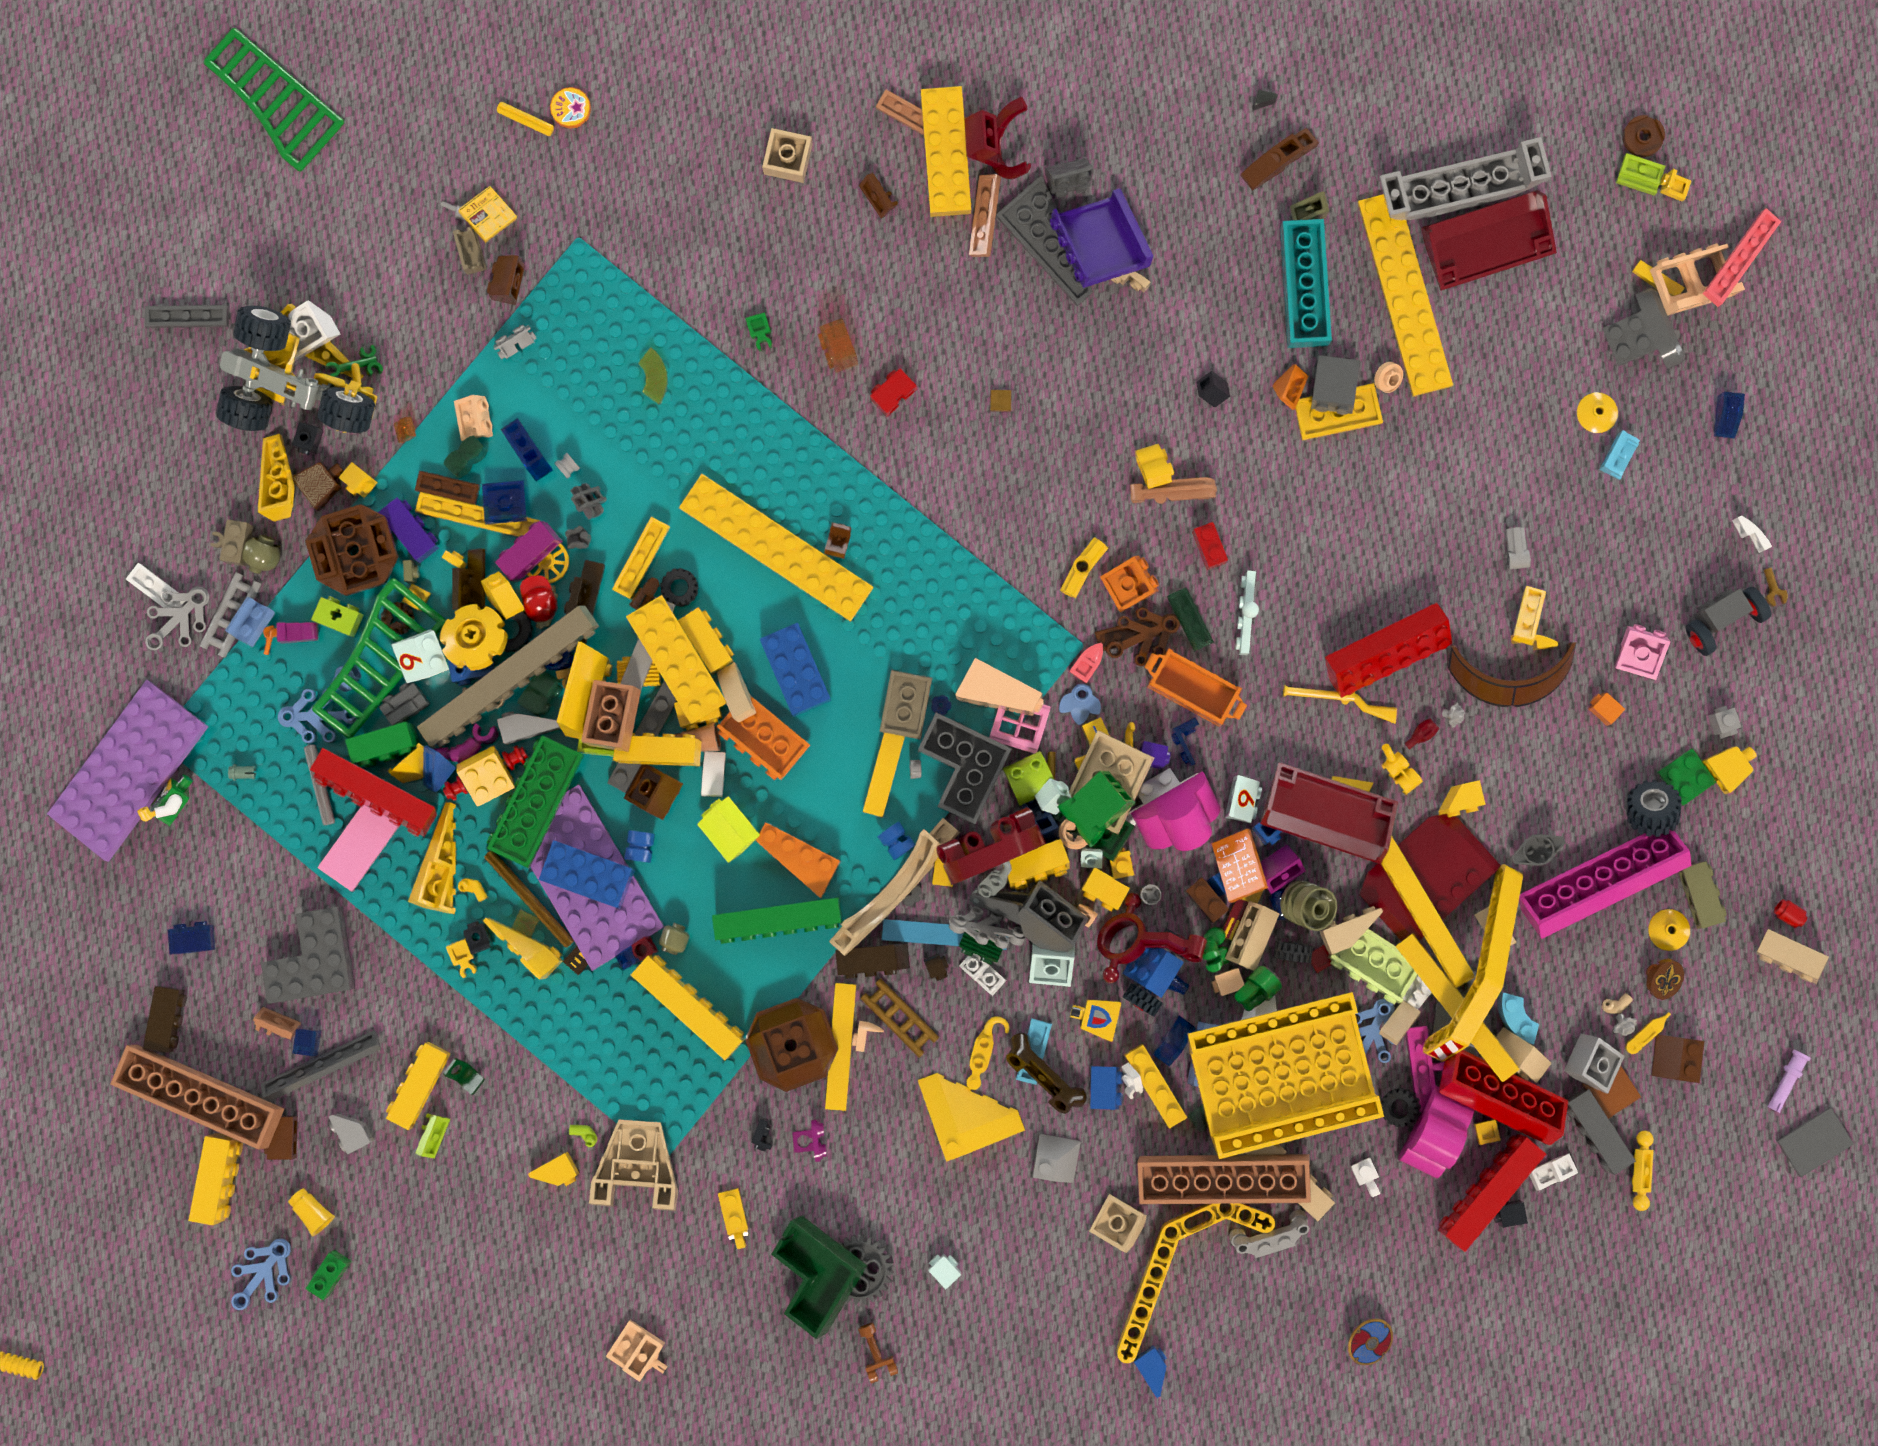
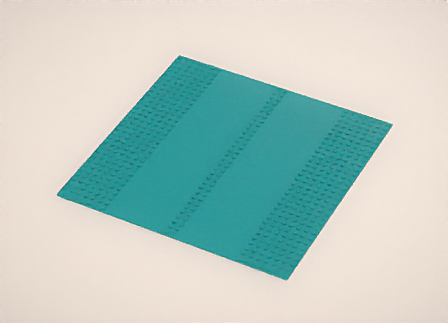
M576 238L375 477L374 480L378 483L373 487V490L365 498L360 495L351 506L362 504L379 512L396 497L402 501L406 500L413 509L410 512L414 517L418 515L425 523L423 528L426 532L429 533L431 531L438 539L436 544L439 549L419 563L391 530L398 559L387 583L390 579L395 578L409 589L411 584L404 581L403 561H414L419 566L420 576L414 585L431 593L426 604L446 620L455 618L454 612L456 610H452V568L457 567L442 558L445 551L451 554L453 551H456L464 557L462 561L467 564L468 550L485 549V578L499 571L509 581L521 603L523 600L520 585L529 576L526 574L519 582L510 581L495 563L499 559L500 553L510 549L518 537L416 513L415 509L420 492L415 491L419 471L479 484L481 487L476 503L478 506L548 523L562 540L561 544L567 550L569 566L563 578L551 583L552 586L556 587V594H558V609L551 620V624L548 627L545 626L543 629H539L536 627L537 622L531 620L533 631L529 642L565 616L564 607L566 602L569 601L571 594L569 593L570 583L574 581L575 577L581 578L585 560L605 564V570L593 615L599 627L594 630L596 633L588 638L586 645L609 658L612 672L610 677L606 678V682L618 683L617 661H622V657H631L639 639L626 618L627 615L636 611L629 606L632 600L613 591L612 588L650 518L653 517L670 526L639 587L642 588L647 580L653 577L657 578L660 582L659 584H661L663 576L665 577L668 571L670 572L675 568H683L691 572L699 585L698 595L689 605H684L683 607L675 606L673 614L676 619H681L698 607L701 611L706 610L712 619L709 624L713 629L717 627L723 637L720 639L723 646L728 645L734 655L731 658L737 664L750 695L811 746L782 780L778 777L776 780H773L765 773L768 770L762 764L758 767L749 760L752 757L749 753L745 751L742 754L734 747L735 742L729 738L726 741L720 736L721 750L709 752L726 753L722 797L701 795L705 751L701 752L700 766L648 764L683 783L664 820L625 800L624 796L626 793L607 783L618 764L611 756L583 754L584 757L567 791L577 785L582 787L623 858L626 847L630 845L627 842L628 830L655 834L654 845L650 847V850L653 851L651 863L626 859L625 861L630 868L635 870L634 876L664 927L667 925L673 926L674 923L686 927L684 931L690 937L684 952L674 955L661 950L662 946L659 944V939L663 932V929L650 936L659 951L653 956H660L667 963L665 965L666 968L669 970L674 969L682 976L680 980L684 984H691L698 991L696 993L698 997H705L713 1004L711 1008L716 1013L722 1012L729 1019L727 1023L731 1027L736 1025L744 1033L742 1037L746 1038L757 1012L798 998L833 956L835 950H837L829 941L840 930L842 923H838L839 928L825 929V925L818 926L817 931L804 932V928L797 929L796 934L783 935V931L776 932L777 936L763 938L762 934L755 935L756 939L742 941L741 937H737L735 942L721 944L720 940H715L712 915L831 898H840L843 921L859 912L892 881L914 849L913 847L894 861L888 853L889 847L883 846L877 836L899 821L906 830L905 836H910L916 844L919 834L923 829L930 833L942 818H945L949 813L938 808V804L955 769L918 752L935 713L990 737L998 709L961 702L956 698V693L974 659L976 658L1041 692L1043 698L1084 646L1071 633L581 238ZM520 325L525 327L529 325L531 329L528 332L533 331L537 338L533 340L534 343L524 349H521L517 343L515 347L518 352L508 359H501L497 353L500 349H494L495 341L504 335L507 337L514 334L513 330ZM471 395L485 396L489 405L488 411L492 423L493 436L479 437L467 442L461 441L454 401ZM566 453L580 467L578 471H573L568 479L554 464L557 460H562ZM701 474L823 554L832 523L851 527V537L845 558L824 555L874 587L852 621H848L680 510V505ZM584 483L589 484L590 488L599 486L600 493L607 499V501L601 504L604 509L603 513L589 520L583 511L579 512L571 500L573 494L570 490ZM582 526L591 535L588 548L568 549L565 532ZM354 546L351 549V555L354 556L359 552L358 546ZM557 546L553 551H551V554L556 553L561 548ZM564 553L555 557V560L565 561ZM309 556L267 606L275 614L266 627L274 625V628H277V623L284 622L317 623L311 619L320 598L328 599V596L340 600L339 605L344 607L347 604L359 608V613L364 615L355 637L353 638L318 623L317 641L282 644L277 642V637H274L271 642L269 655L263 654L266 644L263 632L253 647L238 641L229 651L226 658L218 664L183 706L209 727L182 763L616 1124L618 1120L661 1123L670 1156L751 1056L745 1040L728 1059L724 1060L631 976L634 970L643 962V960L640 961L639 958L634 956L632 947L593 971L588 965L580 975H577L562 962L546 979L541 980L520 961L522 956L511 952L507 946L508 942L506 940L502 941L488 926L487 928L494 947L474 954L475 957L470 962L474 963L477 967L475 974L472 973L470 968H465L467 976L462 978L460 975V964L454 966L447 952V945L465 939L463 931L468 929L466 925L475 921H479V924L485 923L483 921L485 918H492L548 945L550 948L554 946L562 954L560 958L563 961L577 946L574 941L569 947H564L484 858L486 853L490 851L487 849L488 837L491 833L495 832L497 828L496 821L500 814H504L507 808L505 803L508 797L513 795L516 788L477 807L469 793L464 794L461 792L457 794V800L455 801L452 798L448 799L442 789L445 787L444 784L437 792H434L423 786V778L406 783L397 780L388 770L390 768L393 769L406 758L404 755H398L396 760L386 763L378 761L376 766L365 768L364 770L435 807L437 816L425 837L420 834L418 837L407 831L408 829L405 826L400 825L353 892L318 869V866L358 812L360 806L354 804L352 799L346 795L343 798L333 792L334 789L327 785L326 788L335 823L323 825L304 747L312 744L316 745L318 755L322 748L351 763L345 742L347 738L327 722L320 720L329 730L334 731L337 735L333 743L325 742L323 735L308 721H300L307 730L314 732L316 735V740L313 743H306L302 740V735L293 727H284L279 723L278 713L284 707H293L302 697V692L305 689L313 690L316 698L314 701L308 702L300 712H308L322 696L323 691L332 683L336 669L344 666L351 656L363 633L375 599L386 584L345 596L316 580ZM554 564V567L561 573L564 565ZM536 565L530 573L533 575L539 566ZM542 569L538 575L545 577V571ZM551 569L548 570L549 580L557 577ZM677 579L671 585V591L676 596H682L688 590V584L683 579ZM660 585L654 594V597L657 598L662 595ZM394 588L386 598L391 602H402L405 596ZM485 594V607L488 606L493 610H497ZM408 605L414 613V621L424 629L430 630L436 622L426 613ZM384 606L381 607L380 612H379V615H378V617H377V618H379L380 620H381V613H383V611H384V609H385ZM336 613L335 617L341 618L342 614ZM392 614L394 617V620L392 621L393 623L398 622L402 625L404 624L399 618ZM513 619L504 620L505 626L502 629L508 634L507 639L516 637L519 633L518 623ZM798 622L832 701L793 717L760 642V638ZM374 626L369 638L397 660L391 646L395 642ZM410 629L407 633L400 636L407 639L417 635V633ZM440 631L436 637L442 650L446 645L440 641ZM365 646L360 658L389 680L397 670ZM576 648L570 652L568 650L562 654L563 658L558 662L545 666L546 671L538 676L533 675L529 678L530 682L522 688L517 687L513 690L514 694L505 700L502 707L493 709L490 712L485 711L481 714L482 718L476 722L482 728L481 736H487L490 728L493 726L497 727L499 736L492 744L486 745L482 743V748L478 753L494 745L500 757L504 759L502 752L506 751L509 754L514 751V746L518 745L519 748L523 747L528 757L531 758L534 752V743L542 735L577 751L579 739L565 736L561 729L512 744H504L497 719L502 718V714L514 711V714L557 720L565 689L562 686L563 679H557L556 671L571 668ZM503 651L501 656L495 655L493 657L495 668L516 652ZM444 655L445 660H446L447 665H448V668H449L448 659H447V657ZM355 665L361 672V679L357 682L376 696L383 686ZM450 670L425 679L410 682V684L416 683L431 703L406 721L415 725L419 742L422 746L429 745L417 729V726L459 696L463 688H469L479 680L471 681L470 685L458 686V684L451 681ZM708 670L723 695L717 673L712 675ZM891 670L932 678L921 740L909 737L904 739L883 817L864 813L865 801L884 735L883 732H880ZM661 675V686H662V684H663V682H664L665 680L663 679V677H662V675ZM404 676L387 696L391 694L395 696L400 692L399 688L406 684ZM661 686L642 687L633 733L638 729ZM339 689L336 691V693L361 712L370 704L353 689L347 692ZM307 692L306 699H310L312 697V693ZM334 701L329 702L323 708L326 712L344 711ZM382 702L354 737L392 726L379 708L383 704ZM727 703L720 707L722 718L718 719L717 725L730 712ZM675 707L658 737H662L663 734H678L686 731V728L682 729L680 727ZM1005 710L1004 716L1019 720L1021 713ZM290 713L285 715L287 721L291 719ZM350 713L347 714L348 719L353 718ZM1024 715L1023 721L1027 718L1028 715ZM338 720L348 729L352 726V724L346 723L344 720ZM1002 720L999 731L1013 735L1017 724ZM706 722L698 724L699 728L706 726ZM475 723L466 725V730L460 735L450 737V742L442 748L448 747L450 750L451 747L462 744L469 737L473 738V726ZM311 733L306 735L307 741L312 739ZM332 733L327 734V740H331L333 738ZM450 760L449 762L452 765H454L456 769L453 771V773L449 776V778L446 781L453 783L456 781V776H458V762H452ZM910 760H921V778H910ZM521 762L515 764L513 771L507 767L514 779L515 785L519 776L522 777L525 771L524 765ZM233 764L237 766H256V771L248 772L256 773V778L233 781L228 776L229 766H233ZM729 796L759 834L766 822L841 862L823 897L820 898L756 840L742 854L728 863L697 825L703 819L701 815L716 800L720 799L723 801ZM446 802L456 804V808L453 809V822L456 823V829H453V841L456 842V874L453 875V888L456 889V895H453V907L456 908L455 914L426 909L408 902ZM497 854L570 935L531 867L526 868ZM465 878L478 880L488 898L479 902L474 893L461 892L458 889V883ZM520 919L523 920V921H525V922H534V921H536L535 924H528L529 927H530L531 930H532L531 932L529 931V929H528V927L526 926V924H524V923H522V922L519 921ZM478 933L473 935L474 940H479L480 935Z

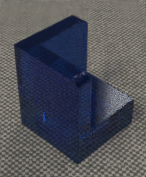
M296 1029L292 1054L317 1056L321 1030Z

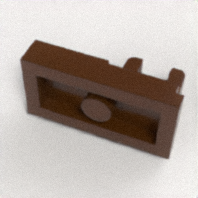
M873 172L866 175L859 184L860 189L881 219L898 205L897 201L891 202L889 197L892 193L890 191L885 193L884 188Z

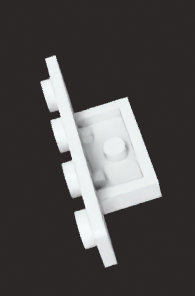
M1169 768L1144 782L1137 794L1143 804L1128 813V821L1136 825L1131 815L1133 811L1198 773L1179 782Z

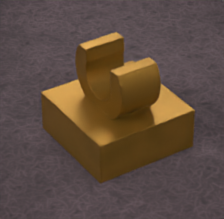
M571 668L556 671L557 679H563L562 686L564 689L566 688Z

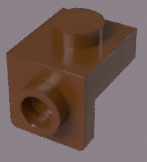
M832 523L824 554L844 559L850 542L852 528L844 524Z

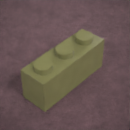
M1706 861L1691 864L1690 867L1678 872L1696 928L1703 929L1726 922V910L1720 904L1718 898L1720 892L1717 885L1713 883L1711 877L1713 876V870Z

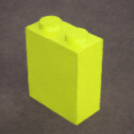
M729 796L723 801L718 799L712 803L710 808L701 815L703 819L697 824L728 863L742 854L760 836Z

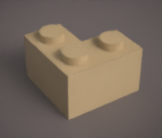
M1504 1027L1497 1035L1496 1039L1520 1068L1517 1071V1075L1527 1081L1531 1079L1537 1083L1551 1065V1062L1534 1046Z

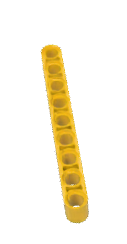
M1391 836L1389 851L1381 864L1450 981L1457 988L1472 980L1475 976Z

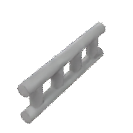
M235 572L200 644V647L208 649L210 644L219 648L218 655L226 658L235 637L228 633L225 641H222L213 636L218 626L226 629L230 621L223 619L227 608L238 611L242 605L232 600L236 589L248 593L246 597L254 600L261 586V583L253 581L252 586L242 582L243 575Z

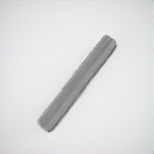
M313 744L304 747L309 771L318 756L316 745ZM310 771L323 825L333 824L335 819L327 788L315 783V779L312 778L313 775Z

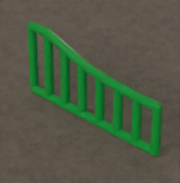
M232 28L203 61L206 67L222 79L248 105L272 139L281 157L299 172L304 170L344 125V120L236 28ZM236 38L243 46L221 69L214 61ZM251 51L258 59L236 83L229 74ZM264 64L268 65L273 72L250 97L243 88ZM282 77L289 84L267 109L262 112L256 103L278 78ZM296 89L304 97L274 129L268 119ZM311 102L319 110L289 144L284 147L279 137ZM326 115L334 123L305 156L298 161L291 153Z
M395 578L390 579L377 595L363 633L351 656L327 690L312 707V711L347 739L354 737L381 704L382 700L386 698L403 677L398 661L369 638L375 626L395 643L404 640V638L377 618L381 607L384 606L417 634L427 631L386 598L395 588L436 622L431 628L436 635L441 631L446 621L443 616ZM365 646L397 670L389 680L360 658ZM354 665H357L383 686L376 696L348 675ZM343 682L370 702L363 712L336 693ZM330 699L357 719L349 729L323 709Z

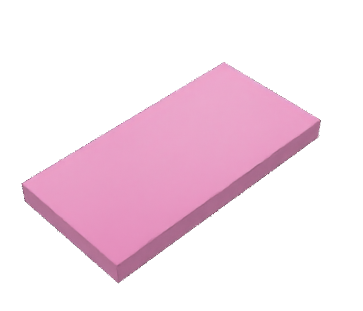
M365 805L360 807L318 866V869L351 892L354 891L399 828L390 823L389 818L382 815L379 817L371 813V809Z

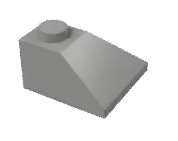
M1039 1134L1032 1177L1055 1182L1073 1183L1081 1141Z

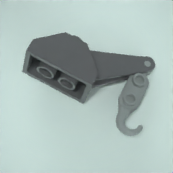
M1009 861L1003 863V869L990 872L971 894L970 902L973 905L987 909L1020 924L1023 935L1041 949L1068 952L1075 945L1089 919L1040 880L1032 887L1030 893L1000 891L1007 883L1008 875L1012 870Z

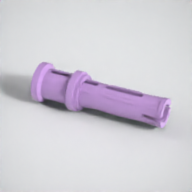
M1794 1049L1789 1064L1784 1066L1785 1073L1767 1106L1778 1113L1781 1112L1797 1078L1802 1077V1070L1805 1064L1811 1060L1810 1057Z

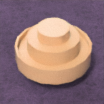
M1394 362L1382 364L1375 374L1374 381L1376 387L1385 393L1395 391L1402 382L1403 370Z

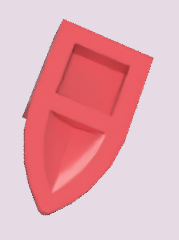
M1098 643L1086 649L1069 672L1084 683H1087L1101 662L1103 644Z

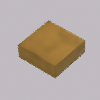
M991 390L990 411L1011 412V390Z

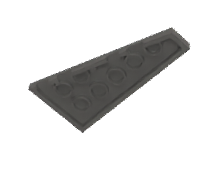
M1041 175L999 211L996 217L1078 307L1093 293L1091 286L1083 288L1080 281L1076 280L1072 264L1068 263L1066 252L1059 245L1058 235L1050 226V218L1053 209H1056Z

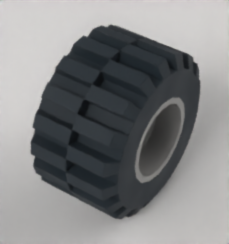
M1646 780L1643 781L1642 785L1638 783L1635 785V789L1632 788L1630 790V795L1627 797L1626 817L1628 823L1631 824L1634 830L1638 829V833H1646V836L1649 837L1651 835L1660 837L1662 833L1667 835L1669 834V829L1674 831L1681 818L1682 799L1679 796L1678 790H1673L1674 786L1671 784L1666 785L1664 781L1660 783L1657 780H1652V782Z

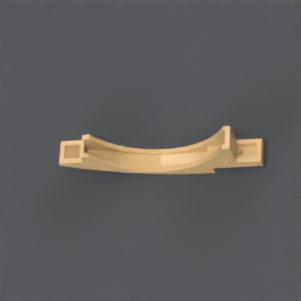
M944 818L930 833L923 829L919 834L912 853L892 881L868 905L844 920L840 930L829 942L844 956L847 955L890 914L934 866L933 863L938 858L937 846L955 839L960 832Z

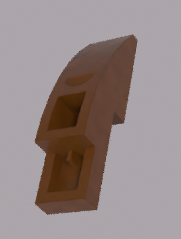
M1307 127L1295 135L1292 133L1259 157L1240 176L1253 191L1283 172L1286 166L1316 148L1319 142Z

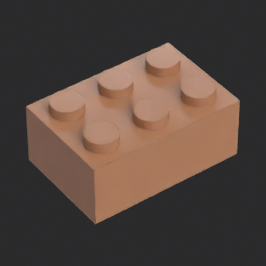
M594 680L581 742L589 746L629 752L641 690L630 685Z

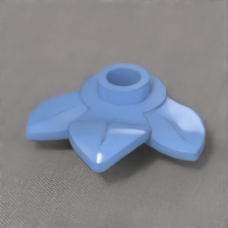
M1086 684L1076 685L1072 693L1063 696L1059 705L1060 713L1071 712L1073 720L1078 725L1087 720L1089 713L1099 715L1101 710L1099 699L1092 695L1091 688ZM1080 690L1085 691L1086 696L1084 698L1078 696Z

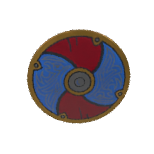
M1369 1319L1357 1326L1348 1342V1353L1351 1359L1360 1365H1371L1378 1362L1392 1345L1393 1332L1390 1325L1382 1319Z

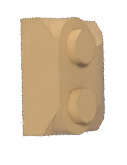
M1109 1194L1089 1232L1127 1253L1133 1247L1143 1229L1147 1215Z

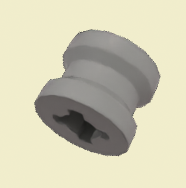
M568 453L564 454L562 460H557L554 463L567 479L571 477L573 471L580 469Z

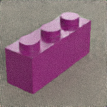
M543 521L534 522L525 535L519 536L514 541V545L510 549L500 553L499 559L495 563L510 581L519 582L553 551L562 540L548 523Z

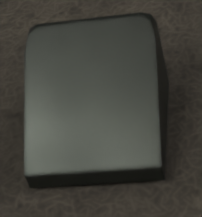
M1258 90L1253 110L1275 104L1278 94Z

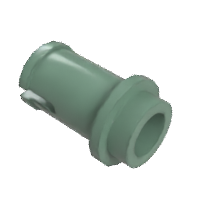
M233 764L228 769L229 779H233V781L237 779H255L256 773L248 772L256 771V766H237Z

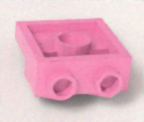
M1634 624L1633 627L1627 626L1615 668L1656 680L1670 640L1668 637H1665L1666 633L1654 630L1651 633L1645 631L1646 628L1638 624Z

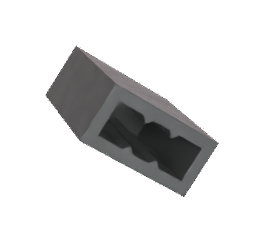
M1319 355L1311 409H1316L1319 412L1333 411L1341 415L1352 414L1360 360Z

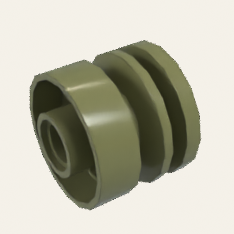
M1299 880L1291 883L1282 894L1280 902L1282 914L1290 922L1301 925L1304 928L1314 931L1323 930L1332 923L1336 916L1337 900L1334 894L1324 887Z

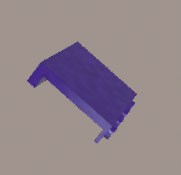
M1120 188L1113 190L1111 198L1060 214L1057 209H1053L1050 226L1052 230L1056 231L1059 245L1064 248L1066 259L1074 268L1075 278L1078 282L1080 281L1083 288L1150 267L1153 254Z

